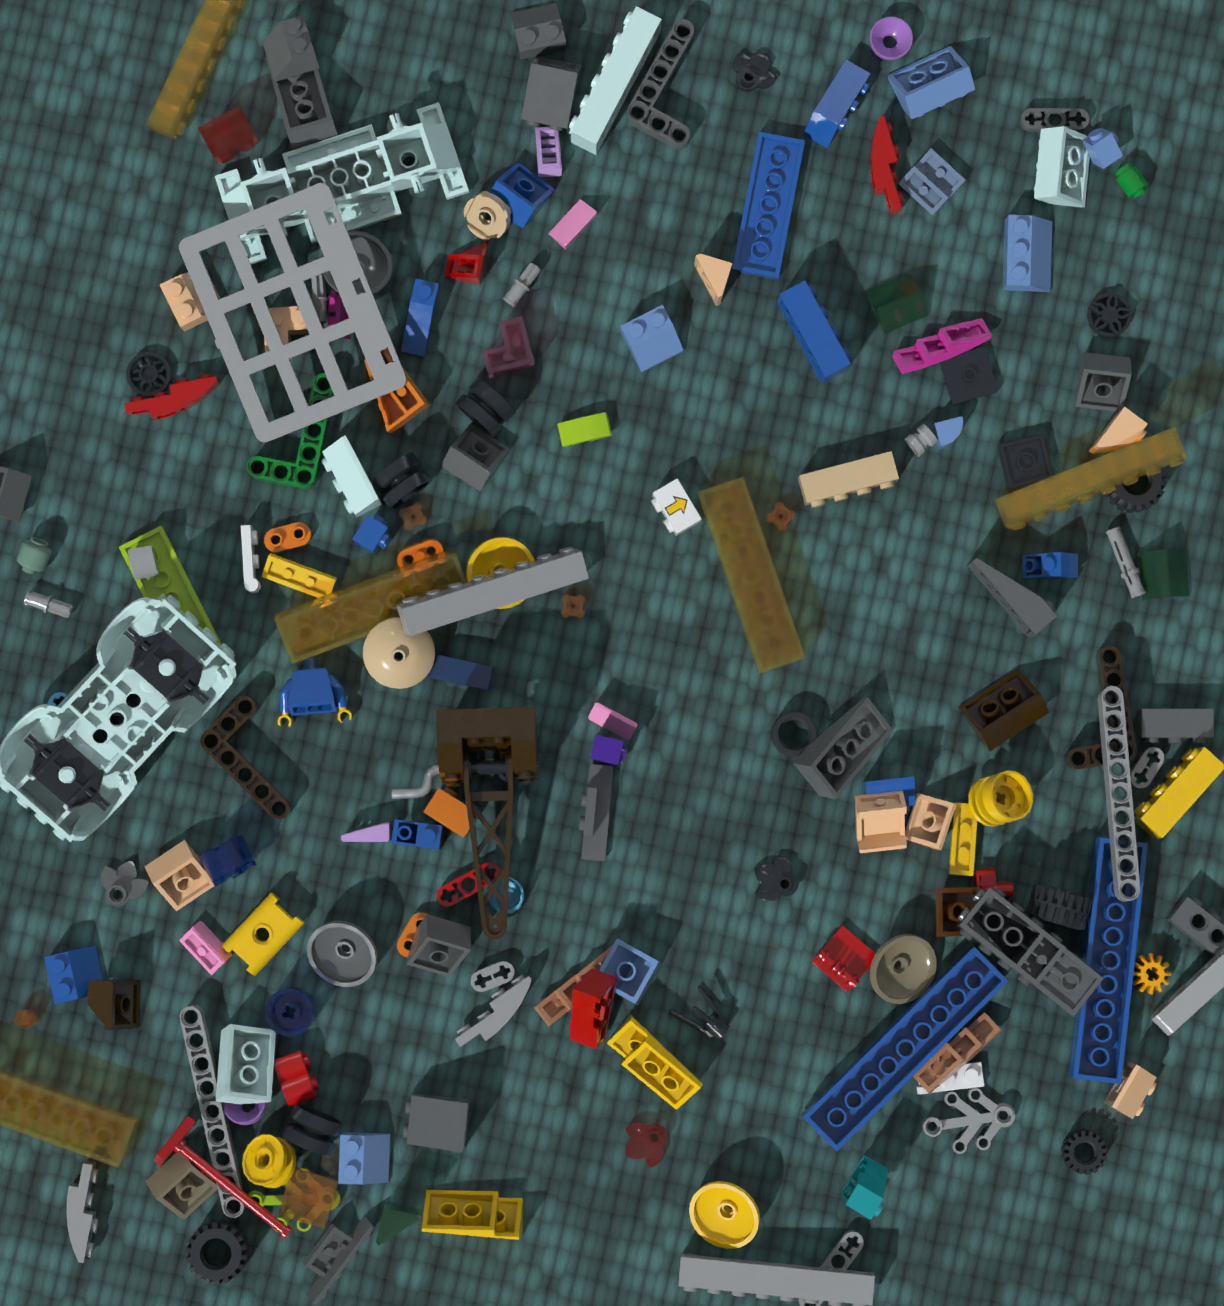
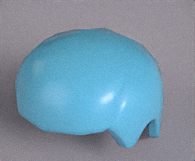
M504 877L497 886L502 896L504 892ZM509 877L507 914H513L521 908L524 901V891L517 880ZM493 893L489 902L491 907L499 912L503 905Z

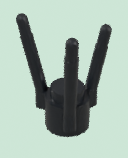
M698 986V990L716 1014V1016L712 1015L709 1017L697 1006H693V1010L706 1021L705 1027L673 1010H669L670 1015L701 1031L708 1038L713 1036L716 1040H719L730 1027L725 1022L727 1018L719 1011L702 986Z

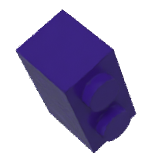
M595 735L590 759L618 766L619 761L624 762L627 747H623L624 741Z

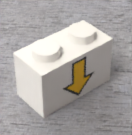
M678 479L653 492L652 496L654 499L651 500V503L657 513L662 511L666 518L663 523L669 533L674 531L677 536L701 522V517Z

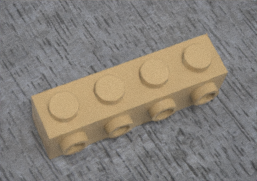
M892 451L806 473L798 477L805 506L811 504L812 508L825 505V500L834 498L835 502L848 499V494L857 492L858 496L872 492L871 488L880 486L881 490L893 487L894 482H897L899 479Z

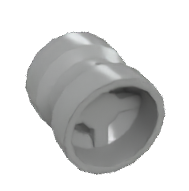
M925 424L917 428V433L910 434L904 439L909 448L918 457L925 453L927 446L932 447L938 442L933 432Z

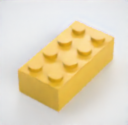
M1205 747L1189 749L1181 758L1183 763L1177 768L1174 766L1166 774V782L1162 785L1158 784L1150 792L1149 795L1152 797L1146 803L1142 802L1134 810L1136 814L1134 821L1152 838H1163L1224 770V764Z

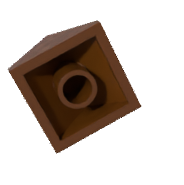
M980 887L935 888L936 937L963 936L959 933L961 928L957 926L960 921L957 917L965 907L970 909L975 901L972 898Z

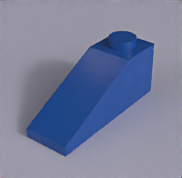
M415 279L401 352L425 357L440 292L438 283Z

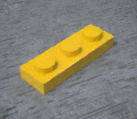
M272 553L268 555L262 574L263 578L328 602L331 599L337 577Z
M954 802L956 807L952 817L948 874L973 876L977 820L971 813L968 803Z

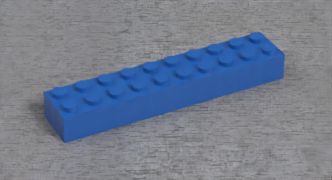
M1095 837L1089 899L1092 900V905L1085 927L1081 961L1103 977V980L1075 1014L1069 1076L1075 1079L1121 1084L1148 843L1136 842L1140 894L1135 900L1123 902L1117 899L1114 893L1110 839ZM1118 840V845L1121 848H1127L1128 841ZM1122 860L1120 862V869L1128 873L1130 863L1127 860ZM1124 884L1122 893L1126 897H1130L1133 891L1132 887L1129 884Z
M970 946L801 1114L802 1117L837 1152L1008 980L974 946Z

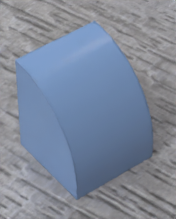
M962 416L934 423L932 428L938 440V449L949 446L960 435L963 427Z

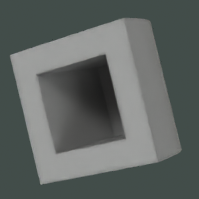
M150 545L128 550L132 572L136 580L160 576L155 547Z

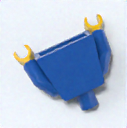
M305 659L303 661L304 670H295L292 678L287 680L280 691V712H282V716L277 721L280 727L283 723V717L289 720V727H291L294 722L292 716L337 712L336 707L339 708L337 717L341 723L340 715L343 712L349 714L350 720L352 718L351 712L346 709L348 703L343 686L335 676L328 675L326 668H318V661L316 659Z

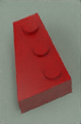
M593 968L585 976L581 975L578 984L573 988L572 1013L569 1025L570 1040L597 1049L604 1041L618 977Z

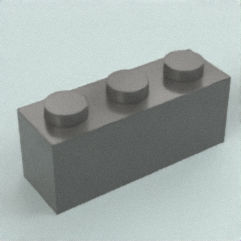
M1214 709L1137 710L1138 738H1144L1145 743H1159V738H1168V743H1183V738H1192V743H1207V738H1214Z

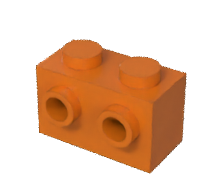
M445 787L444 790L438 788L425 808L424 813L465 838L470 831L466 800L463 803L456 799L458 794L448 787Z

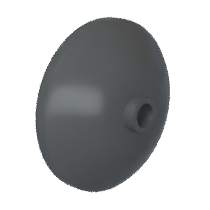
M348 231L372 293L375 295L387 285L392 273L390 253L386 246L373 235L361 231ZM331 272L323 273L327 283L338 292ZM360 278L353 281L357 294L365 293Z
M330 921L320 925L312 933L307 945L308 959L314 971L325 981L336 986L353 987L364 983L373 974L377 965L378 957L374 942L364 930L349 922Z

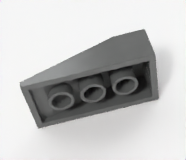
M266 58L292 149L338 136L319 70L316 69L274 82L269 62Z
M976 558L967 565L1028 638L1036 635L1057 617L1054 613L1056 608L1049 600L1044 601L1040 596L980 559Z
M864 697L810 743L793 764L819 796L837 799L887 739L893 729L870 699Z

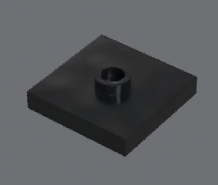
M985 346L961 353L939 363L952 406L998 392Z
M1043 433L996 445L1007 491L1055 479Z

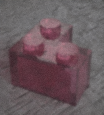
M523 317L499 322L505 345L482 351L489 378L535 367Z

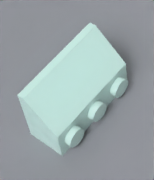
M1065 126L1041 129L1034 199L1047 204L1085 207L1090 156L1082 140L1088 136Z
M346 435L322 451L325 458L321 459L327 472L332 470L336 478L332 482L338 493L343 491L347 499L343 503L349 514L354 512L356 517H359L382 505Z
M229 1024L221 1030L216 1090L217 1102L233 1104L271 1102L276 1030Z

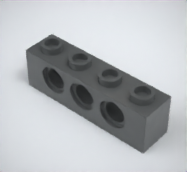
M1183 896L1166 920L1214 957L1224 948V925L1221 923L1223 919L1213 911L1209 913L1202 908L1204 904L1194 896H1191V898ZM1199 914L1202 917V924L1196 928L1192 924V918L1194 915ZM1218 929L1221 932V939L1215 943L1211 939V933L1213 930Z

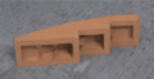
M612 946L534 1007L548 1027L572 1009L573 988L578 984L581 975L585 976L591 968L599 971Z
M984 1012L968 1028L965 1027L949 1044L946 1043L913 1077L930 1094L970 1061L1002 1030Z

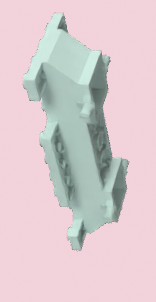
M439 102L417 109L421 123L413 126H403L399 113H395L397 123L393 114L390 115L389 118L393 130L388 134L376 137L371 124L283 153L282 156L286 168L266 171L263 158H258L261 168L257 159L254 160L253 163L257 174L249 180L242 182L237 169L215 176L229 220L318 183H324L331 189L347 231H355L402 215L395 192L413 187L414 192L419 193L417 185L420 192L424 191L423 183L440 178L447 200L467 194L469 190ZM408 156L414 157L415 163L411 166H406L403 164L404 158ZM332 208L325 211L329 225L337 223ZM305 209L279 219L286 236H288L286 228L305 222L311 243H318ZM265 225L239 235L251 264L267 260L260 238L268 235Z

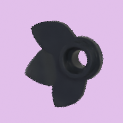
M740 51L736 55L733 68L737 73L736 84L740 90L751 92L757 87L766 89L775 83L777 77L768 71L771 63L768 54L758 53L750 58L745 52ZM745 77L750 78L751 81L745 80Z
M777 855L773 865L763 863L755 866V875L759 882L762 883L755 892L758 898L774 901L780 896L788 897L797 891L798 880L792 874L790 861L785 857ZM784 880H788L790 883L786 889L782 887Z

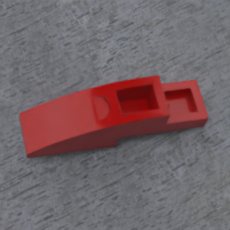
M882 116L878 120L872 139L870 173L874 195L884 194L890 216L899 214L902 209L901 206L904 205L902 193L897 192L895 183H897L895 170H890V167L896 166L897 158H900L897 145H893L890 137L893 136L892 126Z
M212 374L200 375L198 380L189 381L188 378L175 380V384L169 385L170 395L167 392L153 394L154 398H131L129 403H124L125 411L129 416L150 412L151 418L154 421L168 418L201 402L220 385L217 376L213 377Z

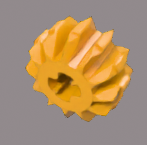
M1148 953L1147 960L1142 955L1138 956L1141 964L1135 962L1134 967L1137 968V971H1134L1133 976H1137V978L1133 980L1132 984H1140L1138 989L1140 992L1145 991L1147 988L1148 994H1153L1154 987L1158 992H1162L1163 989L1160 983L1169 985V982L1164 977L1171 976L1172 973L1164 971V969L1168 968L1169 963L1164 962L1161 964L1162 956L1158 955L1154 959L1153 954ZM1152 968H1153V971H1152V972H1153V974H1155V977H1154V978H1150V977H1149V980H1148L1147 978H1148L1149 975L1146 973V970H1147V969L1152 970Z

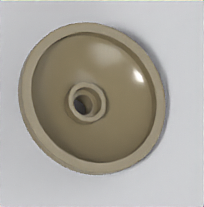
M903 934L888 940L876 952L871 963L870 981L874 991L885 1001L894 1004L908 1003L920 997L931 985L936 973L937 962L933 948L923 938L912 934Z

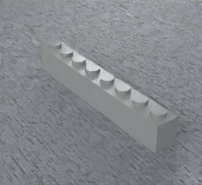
M566 547L560 549L559 554L553 556L551 554H544L538 556L537 561L531 563L529 561H522L516 563L515 568L509 570L500 568L494 570L493 575L487 577L478 575L470 579L471 582L465 584L457 582L448 585V589L439 591V589L428 591L425 593L426 596L418 599L416 596L403 600V604L397 605L404 633L412 636L589 579L582 551L573 549V547Z
M682 1254L678 1286H682L684 1291L697 1292L698 1288L708 1289L707 1292L711 1294H722V1291H732L731 1295L745 1297L746 1293L756 1294V1298L770 1299V1295L780 1296L782 1301H794V1298H802L805 1303L818 1304L819 1300L828 1301V1305L843 1306V1303H852L853 1306L873 1305L875 1273Z

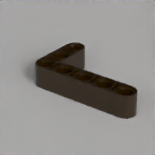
M1106 646L1098 650L1096 654L1100 688L1102 691L1109 687L1107 683L1109 674L1117 677L1116 687L1120 688L1124 698L1130 761L1135 758L1137 747L1120 651L1116 647ZM1105 651H1110L1113 654L1114 659L1112 663L1104 661L1103 653ZM1106 692L1105 699L1111 704V700L1115 695L1111 692ZM1108 716V725L1115 728L1117 719L1114 716ZM1111 740L1109 742L1110 749L1118 752L1120 747L1118 741ZM1097 744L1070 749L1065 754V763L1071 769L1102 766L1103 761L1100 762L1095 757L1096 750L1098 748L1102 749V746ZM1074 752L1082 755L1080 765H1075L1071 760Z
M242 696L202 734L200 744L271 817L280 820L286 819L292 810L290 802L229 742L258 712L257 702L251 697ZM244 701H250L252 704V710L248 714H243L240 710V706ZM227 718H233L235 721V727L231 731H226L223 726ZM210 735H216L218 738V744L214 748L208 747L206 743ZM229 751L235 755V761L231 765L225 764L223 760L225 753ZM245 768L250 769L252 772V778L247 782L242 781L240 778V773ZM261 785H265L269 789V794L264 799L257 795V789ZM278 802H283L286 806V811L283 815L278 816L274 812V806Z

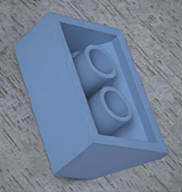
M951 46L887 75L903 110L911 119L921 117L926 112L942 107L946 103L975 90L969 66Z
M1032 215L1007 216L1004 225L1003 290L1050 292L1052 221Z

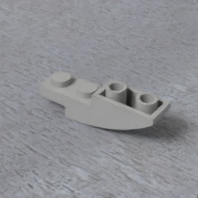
M522 974L511 982L513 987L506 992L502 988L491 996L493 1001L489 1003L494 1011L490 1013L487 1010L477 1017L479 1022L472 1027L468 1023L457 1031L459 1036L455 1038L460 1047L478 1034H481L485 1041L496 1034L521 1005L532 981L531 976L529 975L525 978Z
M92 1161L83 1163L79 1184H70L67 1195L68 1232L73 1251L80 1263H84L88 1260V1257H92L94 1243H91L92 1234H96L99 1225V1219H96L97 1212L87 1210L88 1207H92L94 1193H91L92 1183L96 1184L99 1169H95L97 1162Z

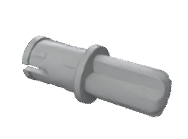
M530 263L518 280L514 279V284L502 299L515 308L526 291H530L528 287L540 272V268L534 263Z
M320 274L312 278L311 299L320 322H328L327 300H329V297H326L325 278Z
M28 590L24 600L25 605L42 609L44 613L51 612L66 618L70 617L73 610L71 604L53 599L52 595L45 596L32 590Z

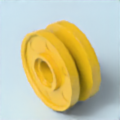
M260 1135L254 1138L248 1144L243 1154L242 1166L245 1176L250 1182L267 1188H278L285 1185L292 1177L296 1167L295 1149L287 1140L273 1135Z

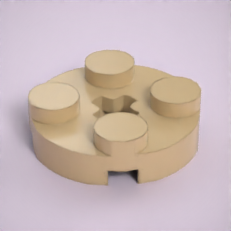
M482 191L473 196L465 205L464 218L467 217L469 222L467 226L477 237L484 240L499 238L509 228L511 208L498 196L488 191ZM483 212H487L491 218L486 220Z

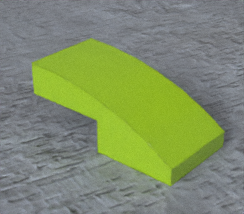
M606 412L557 424L562 447L612 436Z

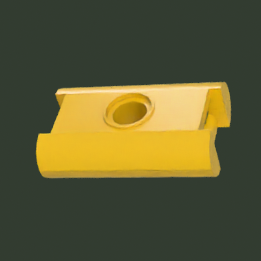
M272 892L222 944V947L228 953L233 950L249 965L246 970L253 976L260 972L304 924V921L298 915L295 918L289 915L277 903L280 898ZM259 928H266L269 931L268 940L263 941L258 938L257 931Z

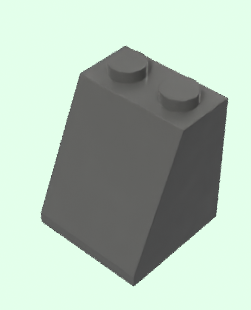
M536 56L530 67L521 119L526 120L527 124L533 126H540V123L549 125L550 129L563 131V128L567 129L571 120L582 65Z
M413 1093L411 1099L406 1101L405 1113L410 1115L409 1123H404L403 1137L407 1138V1144L464 1152L470 1099Z

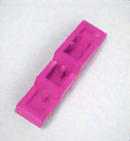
M982 318L940 328L938 335L917 339L915 346L895 350L892 358L901 374H905L964 353L991 339L992 334Z

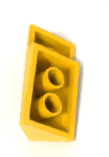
M631 1014L628 1015L607 1041L609 1046L625 1058L621 1065L676 1110L703 1085L692 1072Z
M426 1190L421 1229L422 1232L520 1240L523 1235V1198H499L498 1191Z

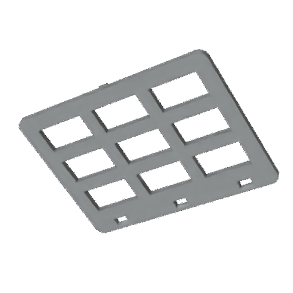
M318 183L181 240L179 250L216 338L214 340L215 344L223 355L254 434L259 441L269 442L405 386L407 377L328 185ZM332 208L337 223L329 225L325 211ZM305 209L324 257L298 267L279 219ZM265 225L284 273L258 283L239 235ZM226 242L245 289L219 299L200 251ZM330 271L349 319L323 329L304 281ZM360 278L365 293L357 294L353 281ZM290 287L310 335L284 345L265 297ZM251 303L270 351L244 361L225 313ZM355 332L374 380L348 390L329 342ZM387 347L393 359V362L388 364L385 363L381 353ZM315 348L334 396L309 406L290 358ZM276 364L295 412L269 422L250 374Z

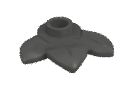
M133 861L123 863L116 871L105 866L101 873V884L106 889V900L112 906H123L129 899H138L148 888L149 882L147 880L137 879V869ZM116 890H120L122 892V897L120 899H116L114 897V892Z

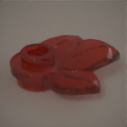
M634 1122L625 1129L632 1138L626 1146L625 1155L632 1159L644 1157L650 1168L656 1166L664 1156L663 1145L668 1138L666 1129L659 1124L648 1126L643 1122ZM656 1133L659 1139H652L651 1134Z

